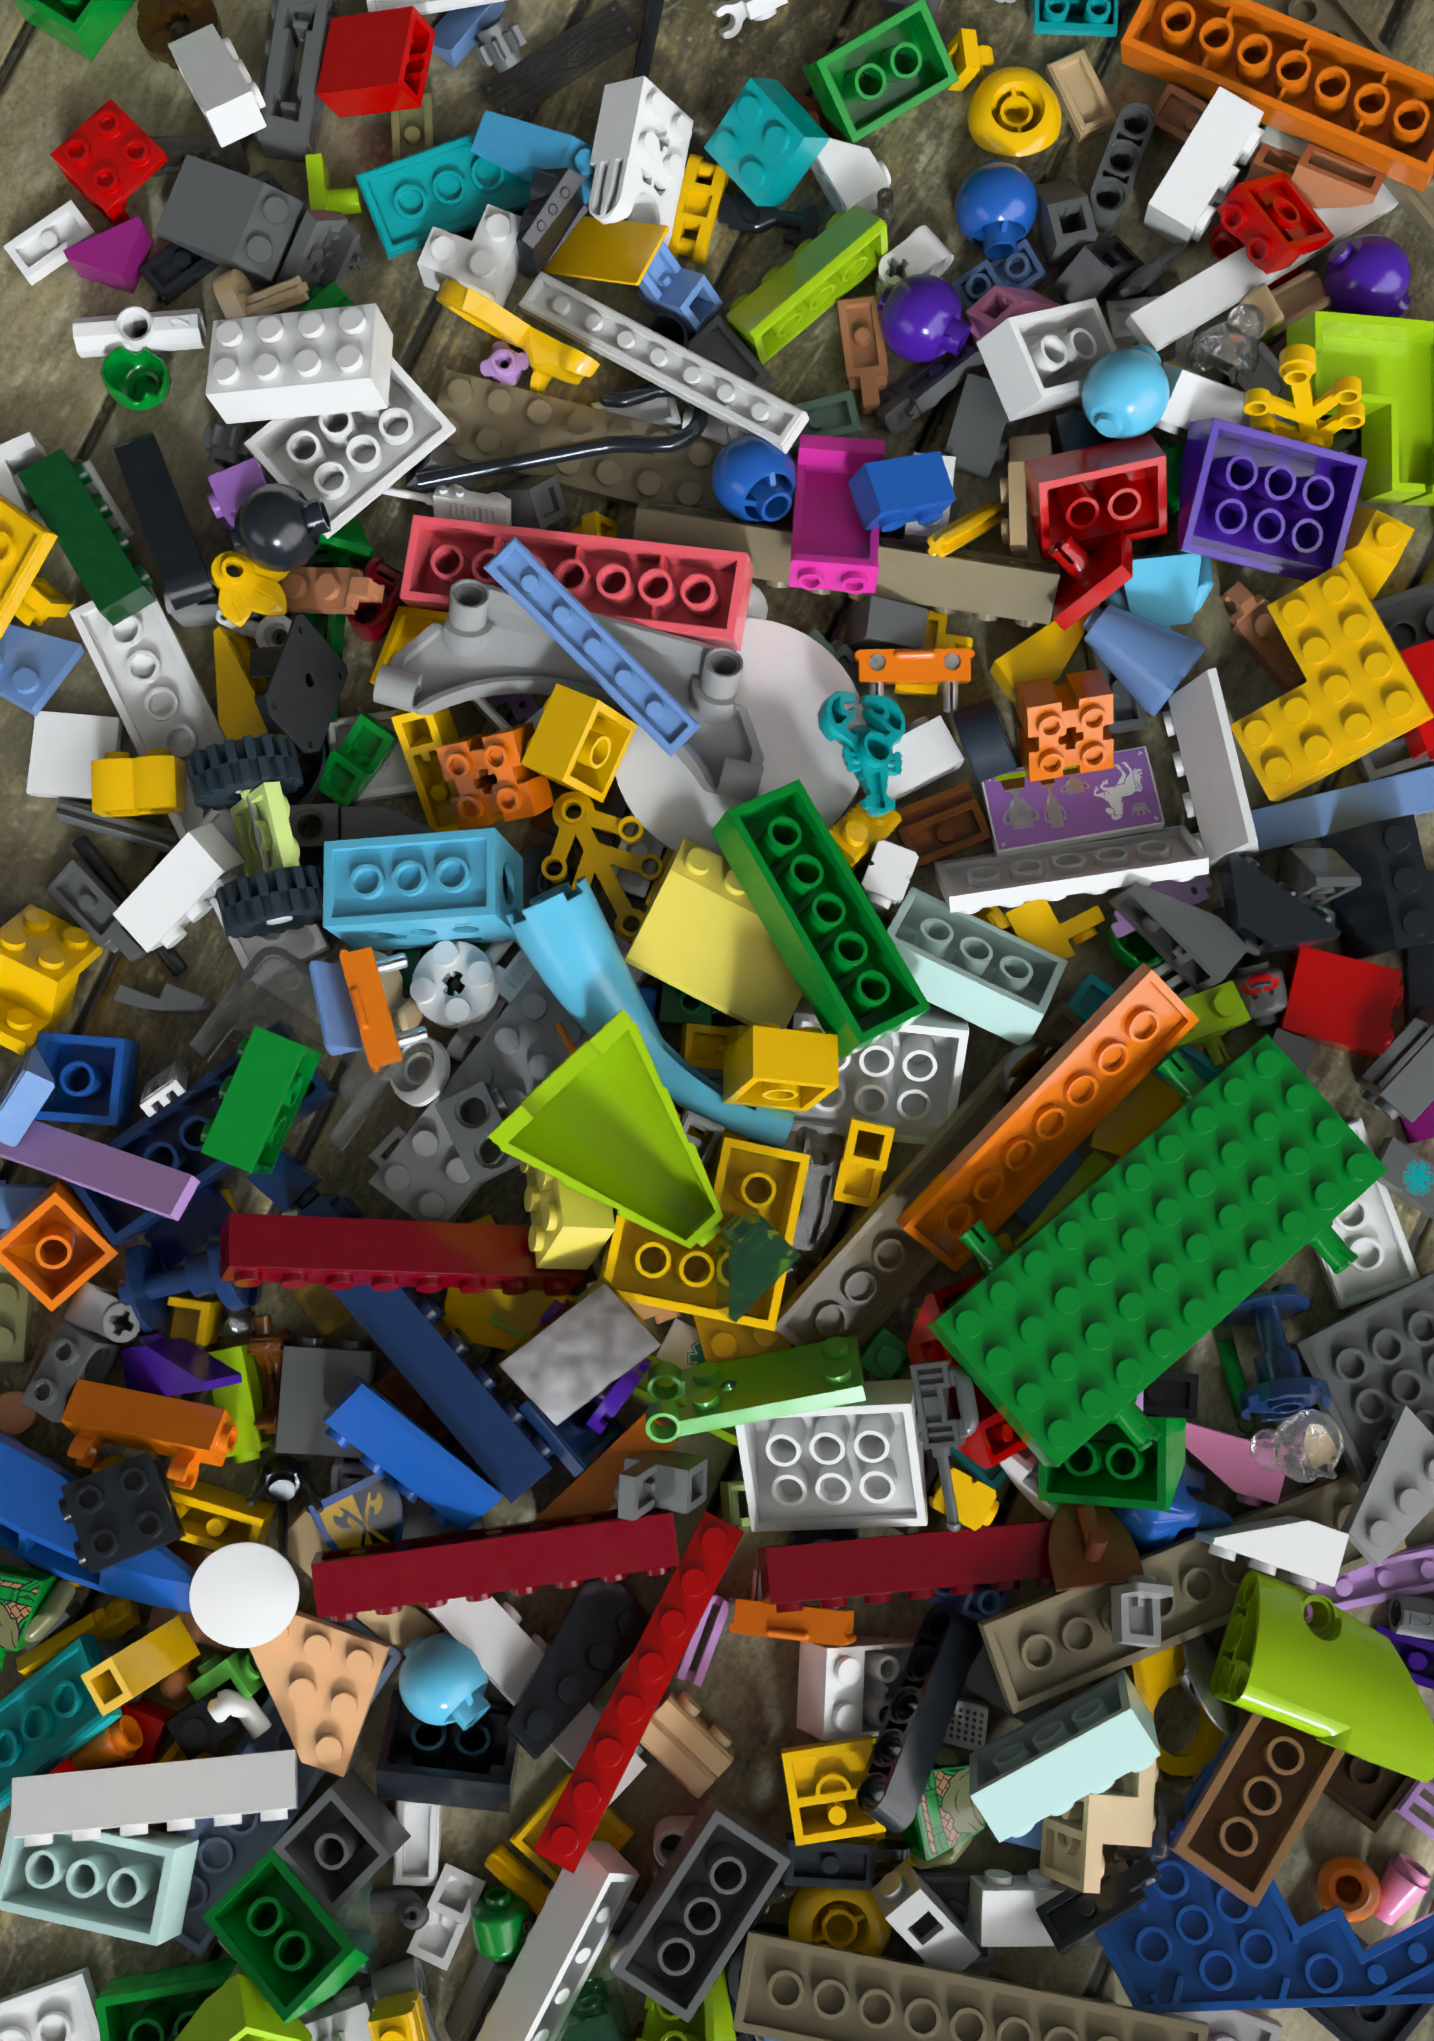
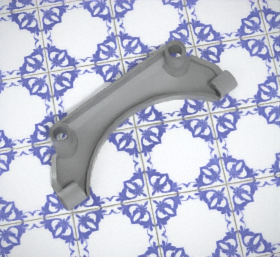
M469 578L460 579L451 586L449 613L445 624L432 623L391 658L389 665L383 664L379 669L373 692V702L420 715H430L469 700L495 695H551L556 683L600 700L636 723L504 588ZM590 612L701 725L675 752L694 775L700 786L707 792L744 802L756 798L764 766H762L764 755L747 707L734 703L743 670L741 655L728 647L711 645Z

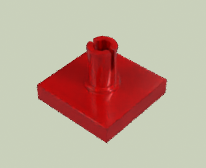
M1122 530L1089 556L1073 540L1070 534L1061 537L1063 544L1056 541L1050 548L1049 555L1054 557L1068 572L1059 580L1053 611V620L1064 631L1133 577L1132 541Z

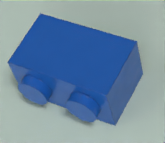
M940 451L865 463L848 481L863 531L881 528L882 532H889L914 521H918L919 525H928L940 520L943 517V511L956 500Z

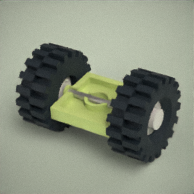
M261 734L259 737L254 738L252 735L243 736L239 740H233V738L224 740V743L219 745L214 743L206 746V750L199 749L193 752L194 755L188 756L185 763L195 806L201 807L204 810L229 808L240 856L246 861L243 865L245 876L238 878L237 882L224 884V887H219L216 892L226 936L232 938H252L258 935L263 937L272 933H284L290 929L297 930L304 928V925H313L318 923L319 920H323L324 869L320 866L315 868L313 865L302 868L299 865L300 848L297 840L292 835L289 823L290 806L286 796H289L288 793L298 791L299 787L304 785L295 743L289 736L284 738V735L280 734L273 737L270 734Z

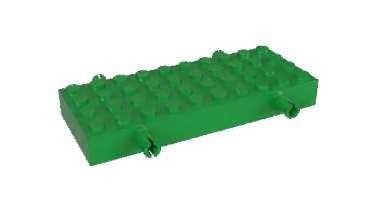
M1268 1034L1249 1044L1209 1080H1202L1180 1055L1181 1053L1178 1050L1165 1059V1062L1157 1066L1156 1070L1166 1078L1182 1097L1180 1100L1181 1104L1014 1249L1005 1251L986 1229L981 1220L973 1224L967 1232L965 1231L958 1238L985 1268L982 1271L984 1275L930 1320L926 1326L957 1363L966 1370L973 1382L1045 1467H1059L1105 1424L1113 1420L1135 1444L1139 1452L1146 1450L1153 1444L1150 1440L1154 1439V1441H1157L1162 1432L1152 1424L1135 1404L1136 1397L1305 1245L1311 1244L1332 1268L1334 1274L1344 1271L1350 1266L1349 1261L1353 1263L1358 1258V1255L1349 1248L1331 1227L1334 1223L1333 1220L1388 1170Z

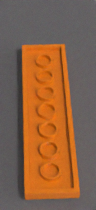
M1142 963L896 1219L897 1223L956 1273L973 1255L958 1238L979 1220L983 1222L986 1229L993 1235L1199 1021L1197 1016L1150 967Z

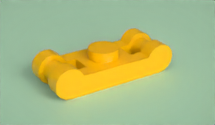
M692 153L689 155L682 180L668 249L675 258H678L680 254L692 257L694 263L705 265L729 175L718 163L714 164L703 161V156ZM699 178L712 181L711 186L697 182ZM685 228L698 231L697 240L684 238Z

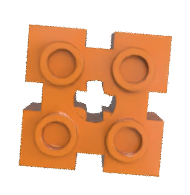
M1100 669L1066 674V684L1053 686L1049 677L1015 683L1016 713L1023 726L1017 727L1018 758L1029 782L1063 777L1064 767L1075 765L1080 774L1114 768V739L1106 726L1113 724V692Z
M533 722L503 728L489 735L487 732L457 738L436 748L444 780L450 781L455 779L458 794L451 797L450 801L459 831L488 826L504 818L505 822L536 816L554 806L555 803L548 778L539 773L536 774L534 770L521 764L527 742L535 732Z

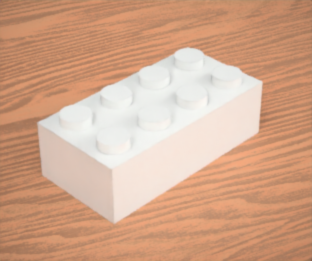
M376 303L213 321L205 395L226 424L387 409L393 333Z

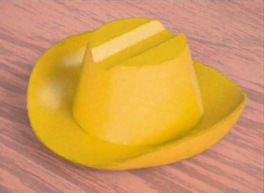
M1021 66L1005 67L987 76L973 95L967 118L970 134L979 147L991 153L1010 157L1029 156L1048 148L1058 138L1062 125L1061 107L1053 89L1038 73Z
M802 1886L793 1900L788 1921V1934L790 1938L879 1956L885 1950L890 1938L891 1925L884 1918L871 1890Z

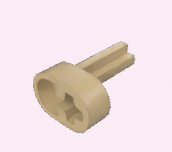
M232 269L217 275L213 280L214 293L226 319L272 315L310 299L307 294L309 287L306 281L302 282L300 276H295L257 292L253 291L247 277L238 269Z

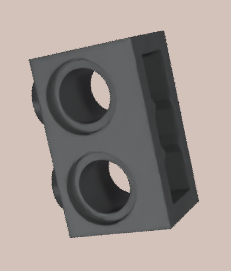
M481 1081L435 1104L473 1185H480L524 1163L507 1153L496 1164H490L484 1158V1146L491 1140L488 1137L489 1133L505 1118L503 1112L509 1110L498 1086L491 1089L487 1082ZM480 1099L486 1106V1115L481 1122L470 1124L464 1116L465 1106L471 1100Z
M62 1322L20 1402L52 1422L63 1423L61 1417L77 1380L82 1379L103 1384L123 1345L98 1333L82 1329L71 1323Z

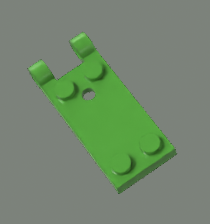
M857 1335L849 1337L836 1336L823 1342L716 1363L703 1362L695 1367L680 1369L671 1362H659L653 1365L648 1373L647 1391L649 1396L656 1402L652 1403L646 1411L645 1430L653 1441L668 1443L680 1436L866 1401L861 1353ZM660 1378H669L676 1383L670 1387H661L655 1381ZM685 1396V1407L679 1408L674 1401L679 1397ZM659 1417H668L674 1423L668 1426H660L654 1423L653 1420Z

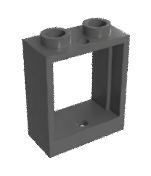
M1426 1004L1394 1037L1390 1047L1384 1050L1383 1055H1378L1355 1080L1365 1090L1361 1098L1379 1113L1383 1112L1392 1120L1400 1116L1413 1123L1434 1101V1007Z

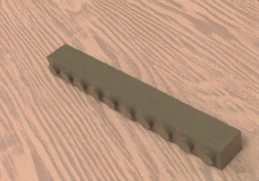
M642 499L637 506L633 540L748 553L754 566L753 578L763 579L765 584L771 587L788 588L793 522L782 520L748 522L737 519L725 511ZM879 536V571L875 593H848L849 598L857 601H862L873 595L911 605L915 603L931 606L932 611L940 614L952 615L956 613V610L971 612L974 618L983 621H996L998 617L1014 619V623L1022 627L1037 628L1040 623L1050 625L1060 570L1059 564L960 548L943 558L938 555L932 557L927 552L930 547L928 543ZM807 590L814 594H831V590Z

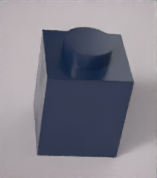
M286 1147L282 1148L271 1175L251 1173L247 1177L253 1185L285 1213H295L297 1209L300 1211L304 1210L319 1196L320 1193L316 1188L323 1181Z

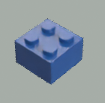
M39 1032L37 1050L54 1078L55 1088L38 1112L35 1120L130 1128L132 1125L140 1043L122 1038Z

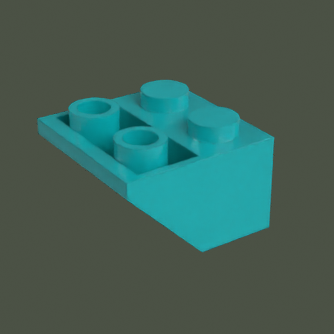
M1029 0L1028 20L1033 34L1116 37L1118 32V0Z

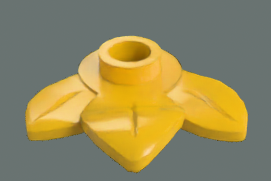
M227 551L216 556L210 567V576L214 585L219 589V609L223 616L231 623L242 627L250 617L251 611L275 617L286 614V596L278 582L282 581L290 571L273 572L262 569L238 552ZM226 567H236L240 572V576L231 577L226 572Z

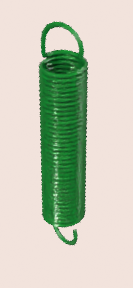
M1219 1323L1213 1329L1214 1338H1216L1215 1330L1220 1325L1227 1326L1232 1337L1231 1339L1217 1341L1215 1344L1221 1361V1367H1223L1225 1382H1227L1234 1416H1236V1419H1240L1243 1417L1241 1416L1238 1395L1246 1390L1247 1386L1236 1350V1344H1234L1232 1329L1228 1324ZM1250 1412V1416L1253 1415V1419H1254V1422H1255V1426H1254V1429H1253L1252 1431H1249V1432L1243 1431V1430L1240 1428L1239 1422H1237V1426H1238L1239 1430H1240L1241 1432L1245 1433V1434L1253 1433V1432L1256 1430V1428H1257V1421H1256V1418H1255V1414H1253V1413H1251V1412Z

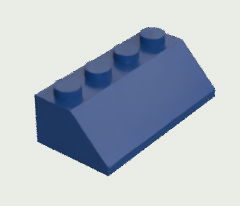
M358 1375L355 1376L323 1416L324 1422L329 1426L325 1431L326 1435L344 1449L350 1443L364 1453L359 1460L378 1476L387 1471L396 1478L398 1482L394 1488L414 1504L420 1497L433 1508L428 1515L448 1531L455 1525L465 1532L503 1497L489 1479Z

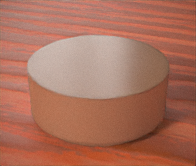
M12 1390L0 1396V1431L16 1435L30 1430L37 1423L40 1414L20 1402L26 1390Z

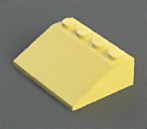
M684 838L665 867L626 954L625 962L750 1027L759 1022H774L779 1024L780 1028L786 1029L803 993L728 861L701 845Z

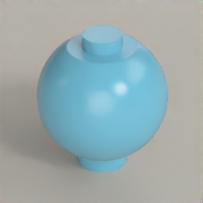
M1134 345L1130 349L1111 352L1093 365L1084 381L1082 405L1089 422L1099 433L1109 438H1135L1151 430L1161 420L1169 402L1170 388L1166 372L1161 366L1159 354L1149 346Z
M435 1633L428 1638L421 1634L405 1648L403 1654L406 1656V1659L401 1664L399 1671V1691L405 1706L416 1718L437 1726H445L456 1722L465 1731L476 1723L490 1708L491 1704L484 1698L488 1685L487 1673L481 1667L475 1653L466 1645L458 1642L450 1633Z

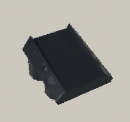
M570 168L536 170L530 189V201L527 209L523 212L516 238L523 276L528 279L537 277L540 271H543L589 210V206L584 204L582 184L586 178Z

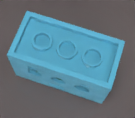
M496 828L324 841L323 927L355 950L371 946L376 951L434 947L438 942L445 940L451 942L461 941L469 944L517 941L505 914L513 908H517L520 915L523 914V857Z

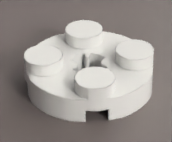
M445 940L438 942L418 962L413 973L410 994L424 1016L442 1027L453 1029L460 1028L458 1026H465L469 1023L475 1024L490 1013L499 995V982L497 981L493 961L482 950L466 942ZM457 974L463 975L461 982L465 985L464 990L460 994L454 991V996L448 995L446 983L449 978H455Z

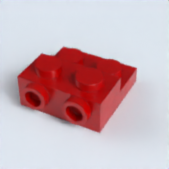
M1285 172L1238 183L1216 208L1221 215V222L1224 228L1242 242L1246 248L1248 259L1257 268L1263 270L1266 275L1289 268L1300 255L1322 249L1334 237Z

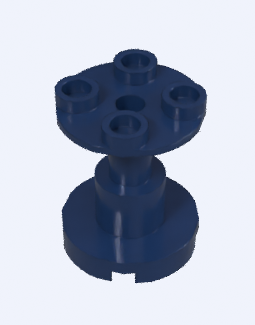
M222 1224L211 1229L207 1250L188 1255L185 1259V1264L182 1266L164 1270L157 1254L146 1245L140 1244L126 1249L125 1279L120 1280L118 1283V1294L125 1306L131 1305L144 1332L149 1333L160 1330L167 1324L171 1308L167 1303L168 1297L171 1295L191 1291L195 1297L200 1298L217 1293L221 1302L229 1310L233 1311L244 1310L259 1302L262 1294V1284L257 1287L243 1288L235 1286L234 1281H220V1228Z
M1294 1283L1277 1285L1271 1289L1272 1292L1253 1294L1252 1292L1222 1319L1225 1323L1232 1325L1255 1326L1261 1354L1253 1359L1258 1385L1249 1387L1238 1395L1241 1416L1246 1420L1251 1421L1250 1412L1260 1413L1262 1422L1293 1420L1312 1415L1311 1405L1321 1402L1324 1410L1332 1404L1328 1382L1316 1377H1303L1298 1352L1288 1350L1282 1321L1299 1315L1310 1306L1308 1296L1300 1293L1298 1285Z

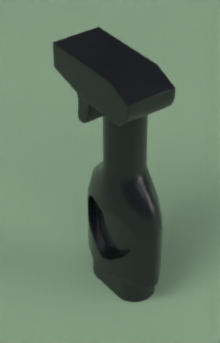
M736 190L734 194L723 193L718 223L727 224L728 229L754 234L764 233L773 227L800 231V234L787 233L783 235V244L792 245L797 248L809 238L814 240L816 238L819 214L817 205L807 206L804 214L780 210L776 206L757 207L743 191Z

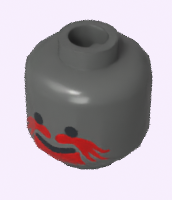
M1268 961L1234 969L1236 976L1232 977L1229 981L1233 980L1251 1017L1253 1027L1279 1021L1277 1013L1285 1010L1288 1002V992L1282 971L1279 968L1270 967Z

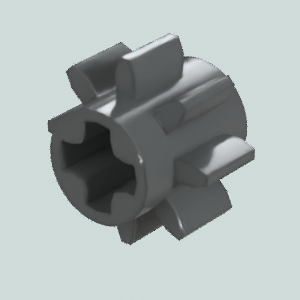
M500 17L476 32L481 43L473 47L483 67L486 66L488 68L493 65L496 72L501 73L513 67L524 58L519 47L526 44L527 40L518 23L507 25L504 18Z
M223 418L218 420V424H214V428L206 426L201 446L206 447L205 452L209 453L208 461L217 467L227 469L252 459L244 445L252 437L248 436L249 427L243 423L226 424Z

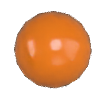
M1350 1855L1334 1856L1326 1861L1317 1873L1315 1887L1318 1900L1325 1910L1339 1905L1349 1923L1361 1922L1373 1915L1380 1903L1381 1888L1377 1875L1367 1863L1360 1858Z

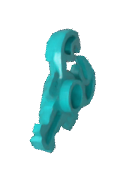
M837 691L826 698L821 704L817 714L819 728L826 739L829 741L836 740L843 746V763L847 766L848 772L854 773L860 787L863 788L864 794H867V797L860 801L862 809L868 810V816L880 817L887 814L888 811L895 809V801L886 795V789L888 788V776H896L902 772V755L900 752L893 753L892 747L900 743L905 734V716L899 705L889 697L874 694L860 698L858 704L871 708L862 711V716L869 727L858 725L848 730L846 727L855 718L857 708L852 707L846 710L844 704L854 703L856 697L847 691Z

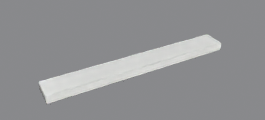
M1382 183L1373 204L1347 208H1313L1334 235L1322 249L1300 255L1289 268L1266 275L1263 270L1257 268L1248 259L1244 246L1129 315L1125 324L1141 345L1149 346L1158 352L1239 303L1245 295L1264 282L1269 285L1393 210L1399 202Z
M540 271L518 304L522 312L742 432L767 440L785 454H787L809 421L807 412L542 271Z

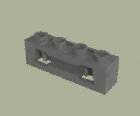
M335 0L272 1L273 36H268L265 44L268 68L267 74L261 75L259 82V91L266 104V107L261 109V114L267 127L253 133L254 139L259 141L266 158L306 163L305 155L316 154L324 104L316 95L331 18L337 17L338 13ZM295 33H297L299 43L304 44L297 96L301 102L300 113L297 109V103L290 102L297 58V49L294 44Z

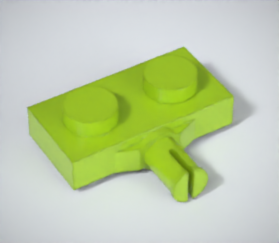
M1233 980L1181 999L1197 1016L1199 1021L1170 1052L1188 1045H1205L1214 1067H1219L1232 1060L1222 1042L1221 1036L1228 1030L1244 1025L1251 1020Z

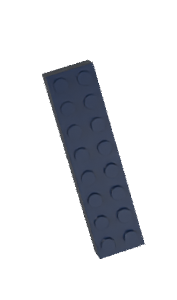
M321 1194L297 1216L360 1218L364 1214L358 1205L347 1195L342 1198L338 1194ZM354 1285L353 1288L347 1290H332L510 1504L553 1468L558 1457L517 1409L523 1404L522 1400L515 1394L508 1397L498 1385L502 1378L496 1369L486 1360L481 1364L471 1353L470 1350L475 1346L469 1337L459 1327L454 1331L451 1330L442 1320V1317L447 1313L435 1297L431 1294L425 1297L421 1292L416 1291V1287L399 1286L396 1290L386 1292L374 1291L371 1289V1285Z

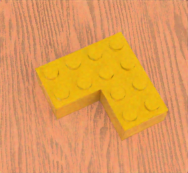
M1345 560L1267 606L1307 682L1232 723L1230 727L1268 799L1273 802H1279L1434 718V713L1355 571L1348 561Z
M720 1137L714 1150L708 1178L724 1216L717 1223L721 1228L717 1235L703 1247L696 1243L690 1249L619 1216L617 1209L613 1208L615 1230L605 1244L598 1280L604 1276L628 1302L775 1331L811 1155Z

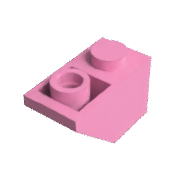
M993 286L966 311L967 320L972 324L971 334L975 349L979 350L976 344L979 340L1007 318L1061 305L1030 289Z

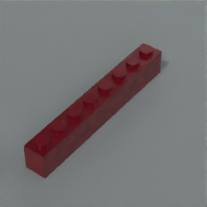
M229 1213L220 1228V1281H234L235 1286L243 1288L257 1287L262 1282L280 1283L281 1287L287 1289L304 1288L309 1284H326V1287L331 1290H347L353 1288L354 1285H371V1289L374 1291L386 1292L396 1290L399 1286L416 1287V1291L422 1293L438 1292L443 1288H459V1292L463 1294H478L486 1289H502V1293L505 1295H521L529 1290L544 1291L546 1296L557 1297L569 1294L585 1277L584 1270L537 1268L535 1251H530L528 1244L531 1226Z
M654 1507L635 1521L618 1518V1509L466 1530L465 1532L459 1531L320 1551L314 1555L311 1570L317 1618L330 1617V1620L333 1622H342L357 1617L359 1612L375 1610L377 1615H390L400 1612L403 1606L421 1604V1607L425 1609L437 1608L446 1605L448 1599L466 1597L468 1602H479L493 1596L492 1593L510 1591L512 1595H526L537 1591V1586L555 1584L556 1588L568 1589L581 1585L582 1580L600 1578L601 1582H616L626 1578V1573L644 1571L645 1575L657 1576L670 1572V1567L680 1566L673 1511Z
M1053 1520L984 1526L976 1531L970 1528H962L958 1532L941 1530L905 1535L758 1548L763 1603L769 1605L776 1604V1612L782 1613L802 1611L804 1601L820 1600V1608L847 1606V1597L864 1596V1604L891 1602L890 1593L907 1591L908 1599L935 1597V1588L950 1587L951 1595L978 1593L977 1584L993 1583L994 1591L1020 1589V1580L1036 1579L1037 1586H1054L1048 1553L1050 1529Z

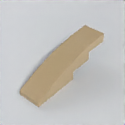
M304 1507L288 1525L287 1555L312 1578L311 1563L315 1553L331 1549L325 1544L317 1530L309 1509ZM278 1537L275 1539V1542H276L277 1545H278ZM417 1604L403 1606L400 1612L390 1615H377L375 1610L359 1612L356 1617L385 1642L391 1643L392 1646L402 1652L421 1634L428 1638L441 1630L439 1624L428 1612Z

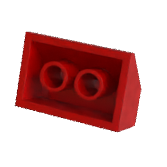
M1150 434L1025 461L1027 501L1040 556L1043 561L1054 559L1048 552L1056 541L1063 544L1061 537L1066 534H1070L1073 540L1085 552L1098 549L1120 530L1131 541L1167 534L1166 454Z

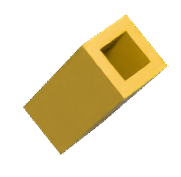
M178 1615L82 1674L81 1678L102 1716H105L199 1656L200 1652Z

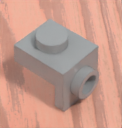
M1129 1576V1583L1111 1587L1112 1644L1148 1648L1162 1646L1160 1599L1173 1597V1586L1157 1584L1156 1577Z

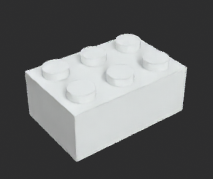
M1219 86L1148 203L1143 226L1173 244L1181 243L1184 249L1187 248L1191 239L1199 242L1210 225L1211 217L1216 210L1212 205L1215 201L1221 204L1235 183L1234 180L1240 171L1236 167L1239 163L1245 167L1259 144L1258 141L1264 132L1263 129L1258 127L1264 112Z
M1096 298L1009 317L976 343L1009 421L1082 403V389L1090 369L1102 357L1117 351Z

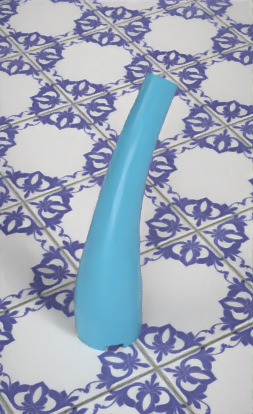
M585 876L576 880L575 886L577 889L573 891L569 882L563 883L529 899L530 907L522 910V915H520L517 908H513L505 914L521 949L543 982L589 1036L599 1032L609 1019L624 1009L631 1020L637 1024L661 1082L668 1089L673 1103L724 1126L726 1130L779 1149L783 1148L793 1124L794 1112L782 1109L723 1104V1087L696 1070L662 1038Z

